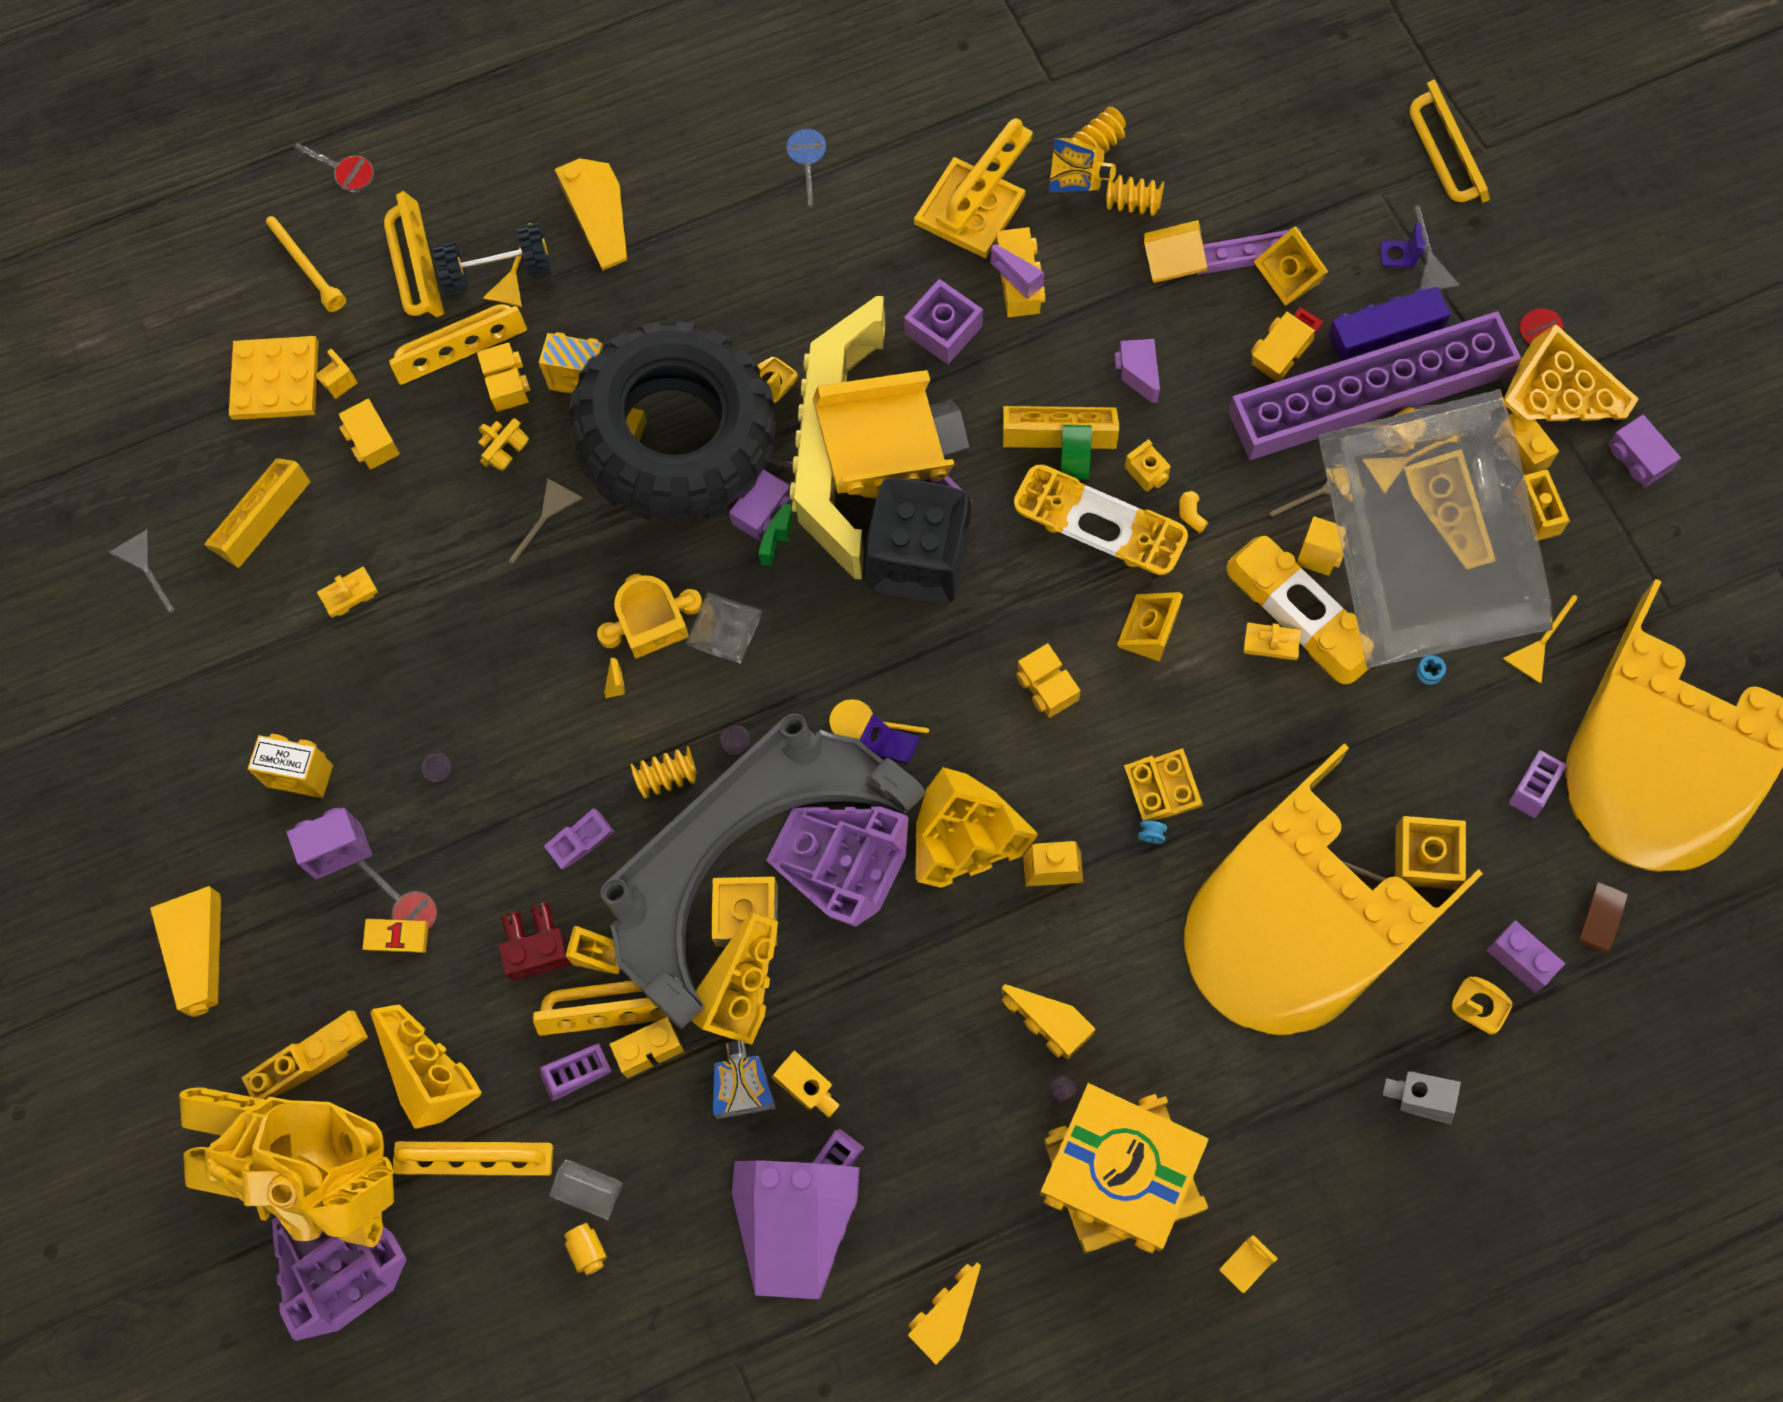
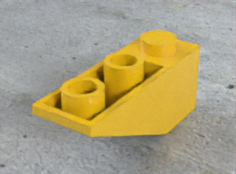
M1006 984L1001 988V994L1004 996L1001 999L1002 1002L1013 1013L1018 1010L1026 1018L1023 1022L1033 1034L1037 1035L1040 1032L1048 1041L1046 1043L1047 1048L1056 1057L1059 1058L1062 1055L1068 1060L1094 1035L1095 1028L1073 1006Z
M978 1262L973 1267L966 1264L954 1277L958 1283L950 1291L943 1288L931 1301L935 1307L927 1315L920 1312L908 1325L912 1329L908 1336L936 1365L960 1340L981 1268Z

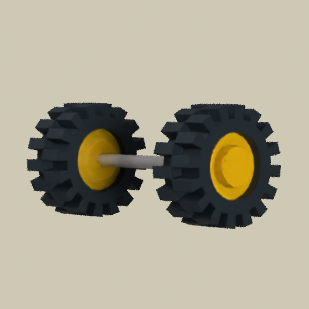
M539 222L517 227L521 250L462 262L463 260L456 241L433 246L435 265L445 295L468 291L465 268L520 255L524 258L529 276L551 272L548 250Z

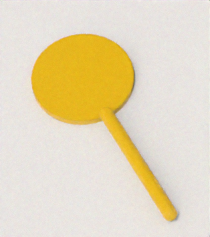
M845 700L836 705L831 712V730L833 734L856 738L860 741L873 713L865 703L859 700ZM883 722L889 729L929 733V729L925 727Z

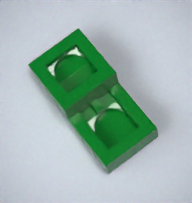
M1062 425L1060 472L1078 480H1089L1091 425Z
M785 504L777 512L764 534L758 553L761 565L772 567L777 541L789 542L793 522L791 504Z

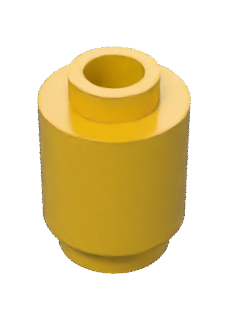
M588 1223L577 1226L564 1235L567 1241L565 1246L578 1273L585 1271L586 1275H590L604 1267L602 1262L607 1258L595 1230L590 1229Z

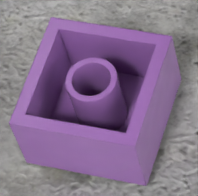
M940 279L904 317L905 335L947 365L983 326V309Z
M345 808L330 809L323 814V817L313 821H302L296 824L294 829L286 832L297 864L316 880L373 856L361 823Z

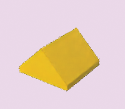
M1199 220L1144 233V244L1153 283L1208 271Z
M1296 226L1253 261L1285 306L1320 284L1328 273L1326 267Z
M1180 592L1136 594L1117 646L1160 662L1179 612L1183 595Z

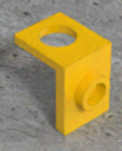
M1252 1235L1226 1261L1219 1271L1241 1293H1245L1278 1258Z

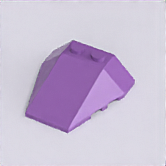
M828 807L792 808L766 861L827 916L856 927L880 911L906 857L908 817L883 807H871V809L845 807V810H830Z
M734 1161L732 1197L755 1295L805 1299L821 1298L835 1261L834 1257L841 1240L844 1238L849 1218L858 1201L860 1167L820 1163Z
M277 1217L272 1220L275 1257L278 1259L279 1264L277 1285L281 1287L282 1303H279L280 1314L292 1339L295 1341L336 1332L349 1324L394 1290L407 1260L394 1234L384 1226L379 1242L371 1248L343 1242L339 1237L326 1235L324 1231L320 1237L314 1240L297 1241L292 1238Z

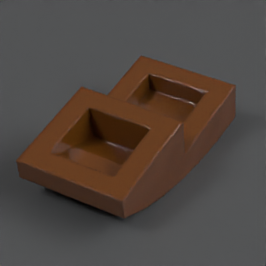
M1597 882L1592 890L1588 911L1582 919L1577 942L1608 954L1620 924L1627 893Z

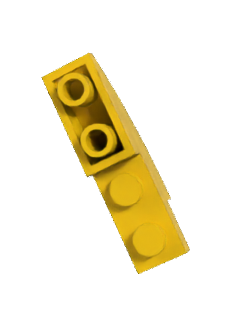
M349 1010L301 1043L289 1045L241 1078L250 1097L267 1100L269 1097H276L304 1083L348 1056L347 1052L366 1040L368 1036L355 1011Z

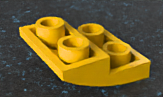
M1183 748L1156 758L1152 755L1124 765L1143 821L1158 820L1203 806Z

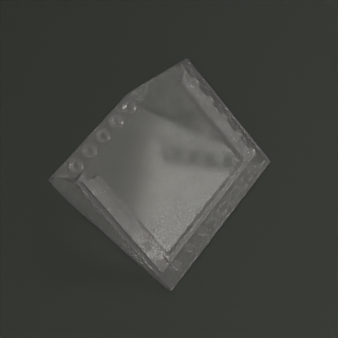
M1500 389L1318 435L1367 668L1552 630L1550 591L1516 435Z

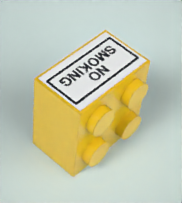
M270 734V737L258 735L248 770L267 788L323 798L333 764L325 757L326 754L317 748V744L311 741L301 739L296 743L288 741L284 736Z

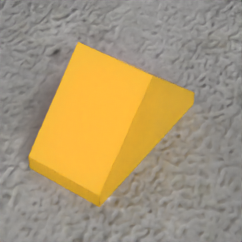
M574 926L566 952L567 959L574 966L619 974L620 968L616 962L613 939Z

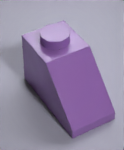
M1154 339L1120 341L1119 352L1114 353L1115 369H1120L1121 380L1151 403H1157L1160 385Z

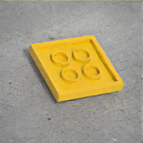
M954 157L915 216L914 225L986 259L991 251V247L996 243V232L1005 229L1023 201L1025 190L1001 179L960 233L956 234L937 223L936 215L974 166ZM976 182L971 189L980 191L985 186L981 182ZM961 201L958 210H967L969 204Z
M316 336L233 341L229 416L231 419L242 420L315 415L319 346Z

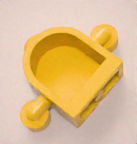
M641 574L631 575L625 580V583L620 587L615 597L614 605L619 622L602 624L598 628L597 637L602 646L614 648L620 644L622 635H625L635 659L689 637L680 611L687 615L697 614L703 606L701 595L696 590L687 589L674 599L669 587L662 580L653 576H641Z

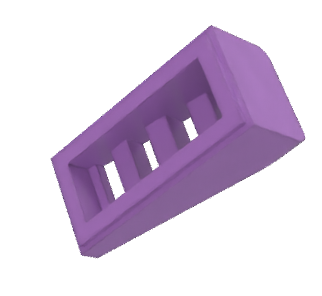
M997 244L991 247V264L1025 298L1028 299L1043 287L1045 275L1043 271Z
M1539 750L1509 800V804L1536 818L1567 765ZM1538 764L1554 772L1555 774L1552 775L1544 771L1543 769L1537 767ZM1532 775H1535V776L1541 778L1542 780L1548 782L1549 784H1546L1545 782L1539 780L1538 778H1536V777H1534V776H1532ZM1528 784L1529 786L1533 787L1534 789L1540 791L1543 794L1538 793L1537 791L1531 789L1526 785Z
M599 1043L540 1067V1076L551 1101L564 1097L611 1073L610 1066ZM593 1055L598 1069L594 1071L588 1060V1057ZM580 1061L586 1072L583 1076H581L576 1065ZM568 1067L574 1077L571 1081H569L564 1070ZM557 1073L562 1085L557 1086L552 1075Z
M838 1129L831 1135L813 1163L838 1165L827 1157L832 1153L843 1162L841 1166H852L864 1150V1147L843 1130ZM838 1142L851 1151L849 1155L836 1147Z

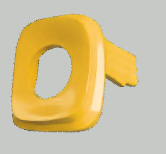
M776 357L766 359L757 365L760 368L761 379L766 374L773 373L766 383L770 387L775 404L798 380L797 372Z
M1479 977L1466 978L1452 1002V1010L1458 1017L1491 1035L1496 1034L1500 1030L1512 1008L1511 999L1501 989ZM1483 993L1491 998L1493 1011L1489 1016H1477L1483 1012L1484 1007L1470 1000L1473 995Z

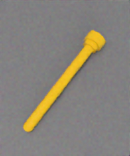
M269 216L266 219V224L320 291L321 303L329 312L340 310L346 303L345 296L339 289L330 287L277 219Z

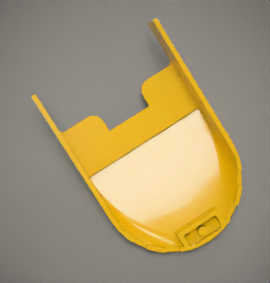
M1655 579L1641 596L1567 754L1565 763L1567 766L1564 776L1567 779L1569 793L1567 798L1576 820H1580L1590 834V839L1602 850L1621 862L1643 870L1655 872L1685 871L1702 866L1725 852L1742 833L1777 779L1783 767V698L1763 688L1750 687L1742 693L1737 705L1734 706L1679 680L1686 662L1682 651L1643 632L1641 629V624L1661 584V581Z
M1345 743L1275 810L1252 829L1205 881L1190 906L1184 928V950L1191 976L1205 999L1220 1014L1244 1028L1248 1027L1271 1035H1292L1294 1033L1315 1030L1326 1025L1345 1011L1483 874L1478 869L1439 908L1432 907L1406 881L1399 877L1385 879L1373 891L1327 848L1341 832V822L1337 815L1311 792L1342 761L1349 749Z

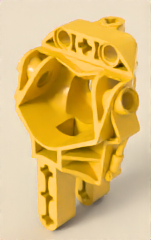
M190 1088L180 1093L181 1126L186 1129L221 1135L220 1138L210 1144V1147H196L184 1152L185 1185L188 1188L239 1198L247 1207L256 1206L260 1219L267 1221L272 1213L278 1218L292 1238L297 1241L314 1240L320 1237L324 1231L326 1235L339 1237L343 1242L371 1248L376 1246L383 1232L382 1211L394 1203L392 1165L387 1157H383L384 1143L382 1132L374 1122L330 1102L291 1101L269 1097L265 1100L207 1088Z

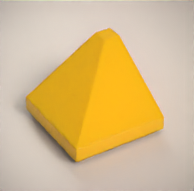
M611 658L604 691L605 698L625 695L622 670L616 658Z

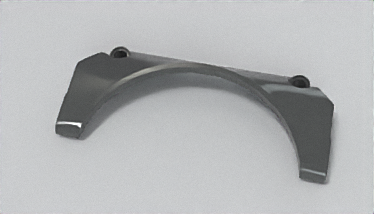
M799 714L787 715L602 886L601 898L611 913L618 919L610 925L618 967L682 1030L705 1008L696 993L688 971L685 953L687 920L699 885L707 871L726 848L758 823L781 812L808 804L854 802L883 807L905 815L926 795L924 788L889 758L881 759L858 739L819 730L815 735L809 730L803 716ZM623 895L620 899L614 901L618 896Z

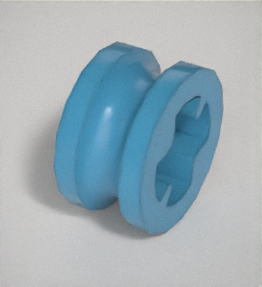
M1428 655L1417 666V677L1424 684H1437L1445 675L1446 664L1440 657ZM1428 664L1433 669L1437 668L1434 676H1432L1431 672H1425Z
M1141 821L1140 828L1142 832L1138 834L1140 840L1154 844L1165 843L1166 837L1163 836V833L1167 831L1165 824L1156 821Z

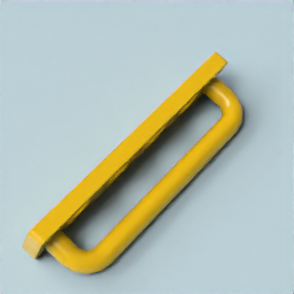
M1434 79L1427 83L1429 92L1417 97L1410 105V118L1450 199L1456 202H1466L1479 196L1481 203L1489 201L1488 188ZM1431 102L1434 103L1473 184V187L1465 191L1457 189L1420 112L1423 106Z
M1014 118L1005 126L936 215L937 223L956 234L960 233L1032 140L1033 132L1025 128L1020 119ZM1006 143H1010L1015 147L1010 152H1004L1002 148ZM991 162L997 163L1000 166L997 171L987 170ZM976 182H981L985 186L980 191L971 189ZM961 201L969 204L967 210H958Z
M402 191L396 194L398 205L391 208L384 218V229L404 311L411 316H419L429 312L437 318L444 315V310L419 205L415 199ZM400 216L421 303L414 305L395 228V220Z
M499 304L404 344L396 350L394 358L389 360V364L399 384L403 385L527 331V327L517 306L511 308L508 305ZM500 324L504 326L499 333L490 332L491 328L495 325ZM469 336H478V340L475 343H464ZM444 347L453 348L448 355L439 354V351ZM418 358L427 359L426 363L422 366L413 365L414 361Z
M624 981L552 991L542 1000L540 1011L533 1013V1023L538 1035L543 1036L655 1022L667 1016L660 1009H656L658 1007L649 998L553 1010V1006L557 1002L643 992L633 981Z
M398 1141L394 1147L393 1173L397 1175L550 1176L552 1174L554 1147L551 1143ZM418 1161H433V1163L428 1167H421ZM450 1162H464V1164L455 1168L451 1166ZM481 1162H496L490 1168H485L481 1164ZM512 1162H528L523 1168H516L512 1164Z

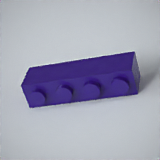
M1438 287L1422 288L1415 291L1412 295L1403 298L1399 296L1394 297L1384 304L1378 306L1369 305L1361 311L1350 315L1348 313L1341 314L1332 321L1328 335L1340 361H1344L1444 329L1451 313Z

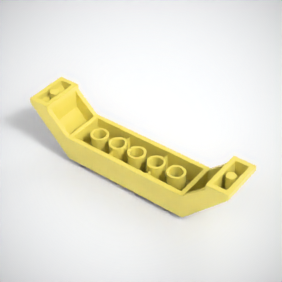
M884 296L874 297L812 341L810 354L805 353L804 355L806 379H802L801 383L803 404L799 405L798 421L801 422L800 430L796 431L798 456L793 458L795 482H791L790 486L792 511L797 512L798 522L854 579H862L864 545L862 530L854 529L835 508L836 485L812 398L817 386L847 382L848 371L874 350L883 349L885 335Z

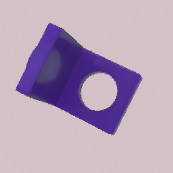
M1415 224L1409 241H1381L1382 267L1416 266L1420 254H1424L1425 238L1422 237L1421 224ZM1391 248H1397L1402 251L1403 257L1400 260H1392L1388 257L1387 251Z
M872 715L860 741L880 758H889L892 761L908 764L920 738L916 735L889 729L876 715ZM877 726L879 735L877 740L872 743L871 732Z

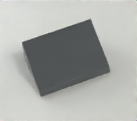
M953 400L931 405L930 410L944 457L969 450L961 410Z

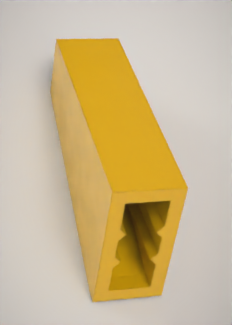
M210 886L150 908L177 1010L191 1017L203 1015L209 1011L208 1008L218 1005L221 897L220 893Z

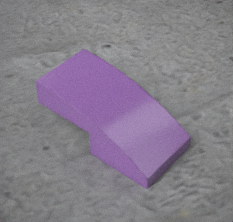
M593 808L571 828L566 826L544 847L559 867L565 869L594 850L615 832L601 813Z

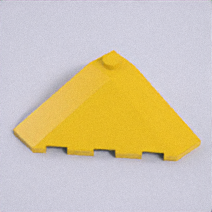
M1555 324L1534 338L1519 363L1502 403L1523 422H1533L1536 419L1567 421L1574 418H1580L1581 421L1601 420L1603 418L1624 420L1630 414L1638 398Z

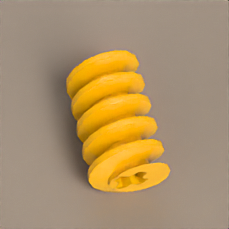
M1108 107L1104 110V113H1100L1096 119L1091 120L1088 125H1085L1080 132H1076L1073 138L1070 139L1103 149L1104 153L1110 150V146L1117 144V139L1122 140L1125 138V119L1117 109Z
M1119 175L1115 183L1112 181L1108 182L1106 194L1107 209L1111 210L1113 205L1117 203L1118 211L1122 212L1125 205L1128 204L1129 213H1133L1136 206H1139V212L1143 215L1148 207L1151 216H1155L1161 206L1164 182L1156 189L1154 180H1151L1148 187H1145L1144 179L1141 178L1137 186H1134L1133 177H1129L1127 183L1123 184L1122 175Z
M689 746L686 747V756H683L678 749L675 750L673 760L667 753H664L663 763H660L655 756L652 757L650 767L644 760H641L640 770H637L631 763L637 788L645 799L649 798L650 788H652L656 795L661 794V785H664L668 792L672 791L673 781L680 788L684 787L685 777L691 784H695L697 771Z

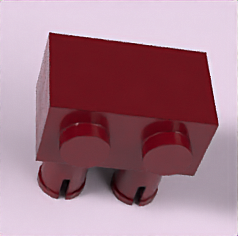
M541 903V909H538V905L531 907L537 932L532 936L525 937L520 912H510L511 917H508L507 913L501 916L507 941L500 944L499 949L505 975L513 982L572 965L566 957L568 949L566 936L560 928L554 927L549 903Z

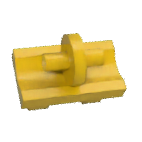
M513 418L499 435L497 432L502 428V425L497 421L491 427L486 424H482L479 427L483 437L478 443L485 447L490 441L492 442L481 455L482 459L480 462L487 467L491 464L503 472L513 459L502 450L504 446L508 443L520 452L528 443L529 438L519 428L521 423Z
M364 567L343 578L341 575L335 577L336 582L317 592L332 618L347 613L349 608L362 601L366 602L374 598L375 594L378 593Z
M1247 623L1243 653L1297 661L1301 630L1279 627V624L1274 623L1272 626Z

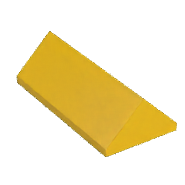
M1003 406V447L1062 448V425H1091V449H1116L1119 435L1117 409L1111 407Z
M276 458L204 545L237 568H240L311 482L300 465L293 460Z

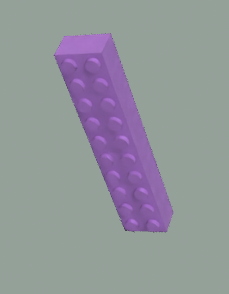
M1496 311L1232 396L1228 413L1250 461L1398 413L1407 407L1413 408L1512 376L1522 358L1499 312Z

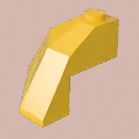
M942 767L926 789V795L924 796L916 822V880L923 884L940 888L953 883V878L965 873H969L971 877L991 869V863L1008 857L1009 861L1022 857L1038 834L995 791L966 773Z

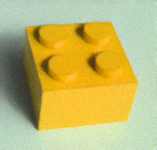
M1403 816L1396 825L1395 877L1403 879L1411 887L1458 890L1466 881V821Z

